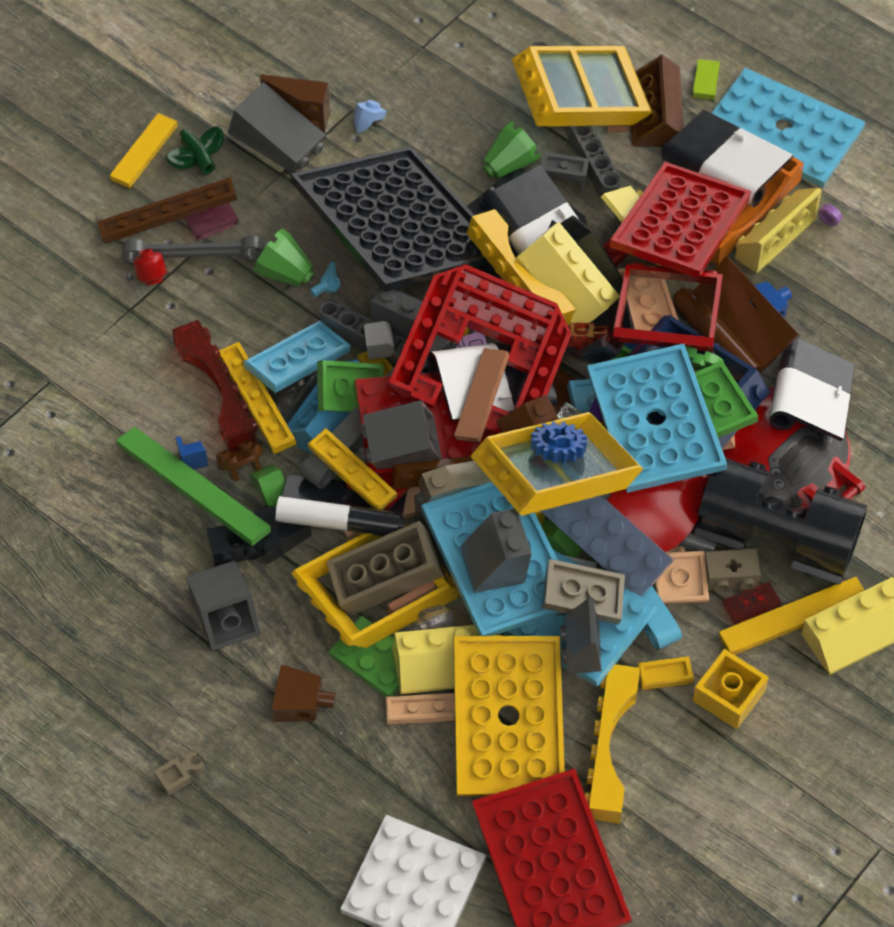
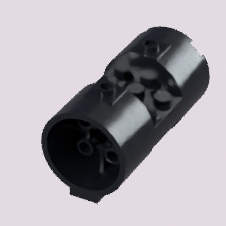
M725 458L727 470L710 475L698 511V515L703 517L701 521L697 520L694 534L741 550L746 548L754 526L798 540L791 568L841 584L854 553L868 505L839 495L840 490L824 486V489H817L809 510L793 504V507L782 505L783 500L771 496L764 499L771 472L765 470L766 465L751 461L750 464H743Z

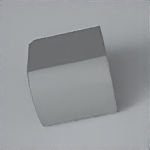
M386 321L364 325L369 359L390 357L394 353L391 325Z

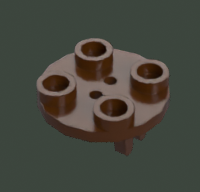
M246 440L239 443L238 448L234 450H224L215 455L217 459L215 463L218 470H227L230 478L236 482L239 480L236 469L240 466L251 463L254 470L259 471L262 469L258 457L264 451L261 444H253L252 440Z

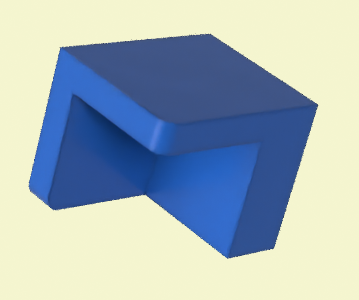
M175 437L178 454L182 462L193 470L208 466L206 450L201 441L183 445L181 437Z

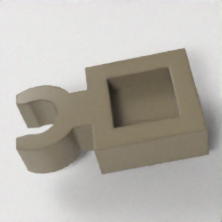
M196 751L187 754L185 761L181 763L176 757L154 770L155 777L168 796L191 783L190 774H200L205 770L203 762L198 765L191 764L198 758Z

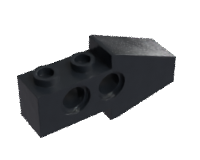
M277 507L254 509V514L270 525L271 532L264 537L265 539L258 541L253 546L224 525L206 530L214 565L217 567L234 560L235 562L252 561L261 556H265L267 564H270L312 536L311 526L276 522ZM235 543H240L238 546H232Z

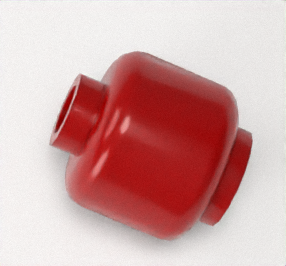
M152 248L139 251V256L133 260L137 279L140 282H144L145 285H154L162 282L163 277L167 273L163 255L160 252L153 251Z

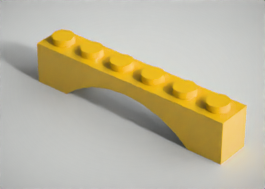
M494 209L472 216L467 235L494 267L496 273L508 283L556 302L569 326L576 309L562 292L541 283L519 264L509 245L508 225L499 213Z
M615 664L600 685L601 689H605L604 697L599 696L597 712H602L601 720L595 721L594 736H599L598 744H592L590 760H595V767L589 768L587 784H591L592 789L591 793H585L593 818L597 821L620 824L625 787L617 777L612 765L609 745L617 722L636 703L640 668Z

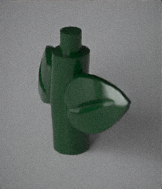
M215 126L201 135L200 139L194 133H189L187 129L181 130L179 135L181 136L180 142L183 147L170 151L165 156V160L171 166L180 170H187L197 164L203 175L212 173L216 165L210 155L215 154L222 147L223 130L221 126Z

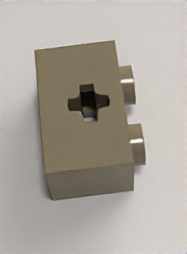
M757 548L705 552L708 591L725 592L734 589L748 591L759 587L761 572Z

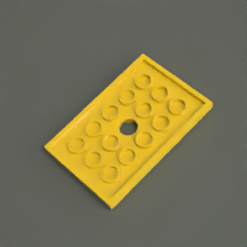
M454 636L456 796H489L565 772L560 636ZM505 706L513 707L519 714L518 722L512 726L502 724L498 718V712Z

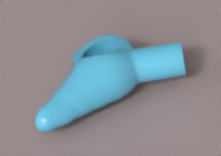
M335 262L329 264L320 279V283L310 289L313 297L318 296L324 291L334 293L340 288L341 282L337 277Z

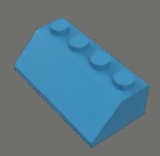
M355 359V360H350V361H345V362H356V363H360L357 359ZM316 381L286 424L296 440L295 446L313 453L308 448V443L325 428L332 433L350 413L318 411V386Z

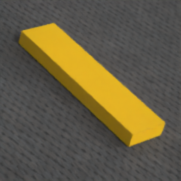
M158 113L109 175L110 180L130 189L176 130L178 122Z
M327 428L308 443V448L374 509L383 510L397 497L395 490Z

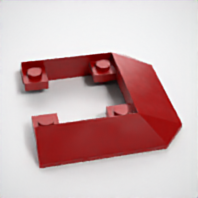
M466 264L434 275L388 384L405 401L408 402L409 399L415 402L422 400L427 407L433 409L443 384L421 375L420 372L436 335L459 344L467 327L512 346L506 365L527 373L513 410L524 403L548 395L571 337L570 329L558 304ZM492 405L484 431L493 435L501 434L496 421L510 412Z

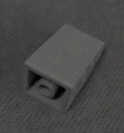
M265 83L261 84L234 110L228 130L231 136L292 174L298 168L302 170L308 164L309 158L313 154L316 156L324 148L323 141L326 136Z

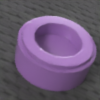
M824 204L818 211L820 219L829 226H837L842 220L840 211L831 204Z

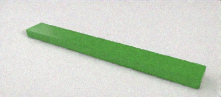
M135 426L116 440L119 448L251 546L271 532L270 525Z

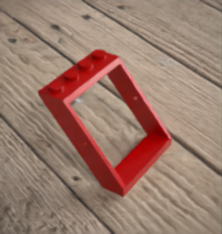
M642 263L626 264L614 326V341L662 347L684 344L685 347L696 348L699 351L713 352L723 274L706 270L699 278L662 265L647 267ZM631 276L715 284L716 291L709 337L622 328Z

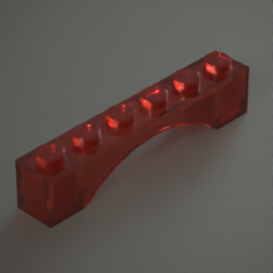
M198 319L172 329L174 344L182 360L194 365L207 374L220 391L223 401L218 425L220 435L229 451L238 448L239 443L246 440H252V443H256L255 432L259 431L254 418H249L247 414L249 410L245 400L239 399L237 384L235 381H230V373L226 363L221 364L219 360L221 358L220 352L216 345L212 346L210 342L212 339L208 328H203Z

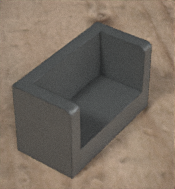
M548 152L543 153L541 165L549 177L581 181L580 192L585 193L589 158Z

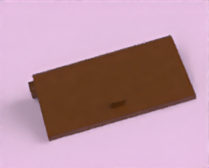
M726 256L712 270L718 272V274H723L714 343L719 344L726 351L757 369L759 374H761L800 334L734 262ZM700 283L694 290L690 288L678 290L673 296V305L698 333L704 337H709L716 285Z

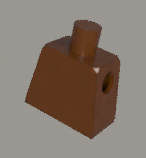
M281 665L272 705L273 722L315 721L319 707L334 709L336 693L322 691V678L319 675Z

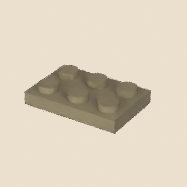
M549 559L546 565L542 608L569 613L586 599L594 598L598 620L619 624L622 620L625 575Z

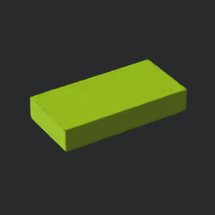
M698 59L693 98L715 100L720 61Z

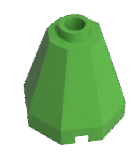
M512 121L500 129L482 160L484 164L482 169L490 178L493 176L496 179L534 163L541 157L540 153L535 154L534 152L537 149L536 144L522 128L514 129L515 123Z
M281 229L274 235L277 238L276 242L270 240L257 259L253 271L261 276L299 287L303 283L307 285L314 275L312 272L314 266L291 234Z

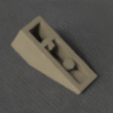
M475 461L447 465L423 473L418 485L425 502L428 503L492 481Z

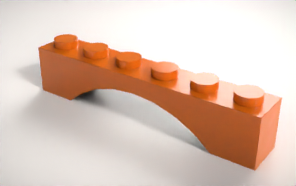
M793 157L765 185V194L761 202L756 207L746 204L710 261L718 265L736 248L737 241L742 236L746 237L751 232L753 226L758 222L760 223L801 181L803 162Z

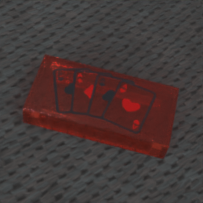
M770 582L724 599L723 606L734 625L780 607L781 601Z

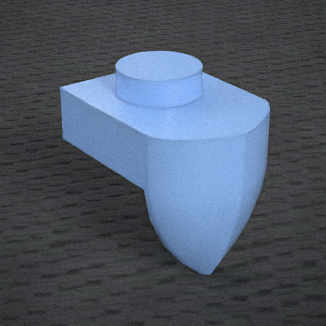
M372 100L357 103L353 117L356 132H364L372 125L373 121L384 119L387 111L380 108V104Z

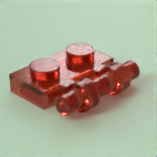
M570 322L569 324L571 337L568 346L583 349L600 338L611 345L613 344V330L607 325L596 326L594 323Z

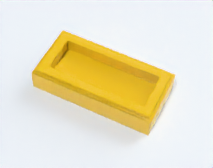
M689 656L637 663V668H640L639 680L642 690L694 683Z

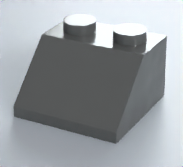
M588 598L565 615V626H561L562 642H566V648H562L563 664H568L570 674L602 671L599 622L594 598Z

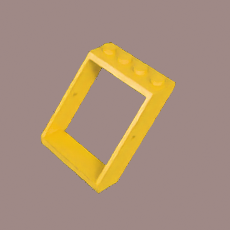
M363 533L302 565L291 573L298 581L296 583L297 586L312 598L311 603L313 606L326 615V622L339 631L341 634L339 636L340 639L348 646L354 645L363 648L370 647L458 598L460 593L451 575L441 565L444 576L433 581L438 589L360 631L320 583L318 578L329 573L327 561L383 536Z

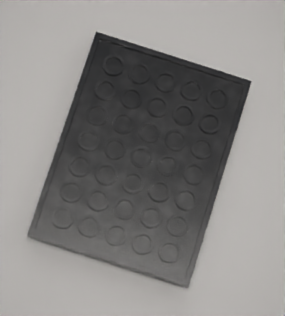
M411 146L291 174L290 182L384 292L431 280L436 274L465 264L473 268L490 264L467 235L471 218L475 215Z

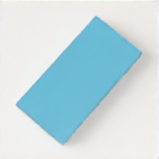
M318 321L244 361V366L276 393L316 371L317 361H334L349 353L351 345L321 321Z

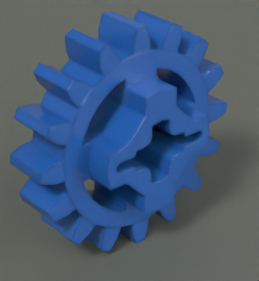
M552 421L551 425L542 423V428L536 427L535 432H532L531 450H535L536 456L543 455L544 461L549 459L556 463L557 460H561L563 464H566L567 460L576 462V457L582 458L583 453H586L587 435L582 434V429L575 430V425L573 424L569 426L562 422L560 425H557L555 421Z

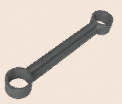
M254 235L246 236L240 242L146 245L139 239H129L123 243L122 259L126 263L133 264V260L139 256V251L152 248L153 251L160 252L163 258L241 255L245 260L256 261L264 250V241L262 238Z

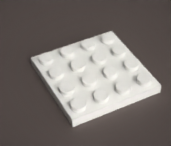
M386 815L341 907V913L373 927H456L486 861V854Z

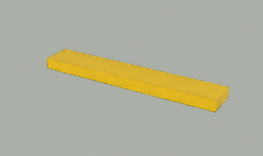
M240 342L217 351L220 360L273 454L296 445L293 434L263 382L245 368L244 361L249 358Z
M853 577L843 581L841 584H836L719 631L718 636L725 649L736 655L803 628L805 619L865 590L857 577Z

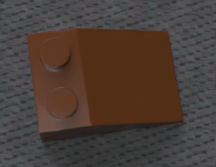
M261 74V84L265 83L323 133L326 132L330 116L328 82Z

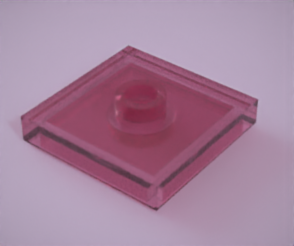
M230 203L184 217L196 241L239 224V219Z

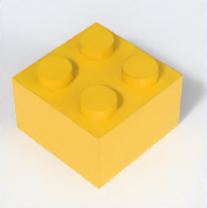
M724 649L695 686L693 702L737 730L766 692L769 677Z

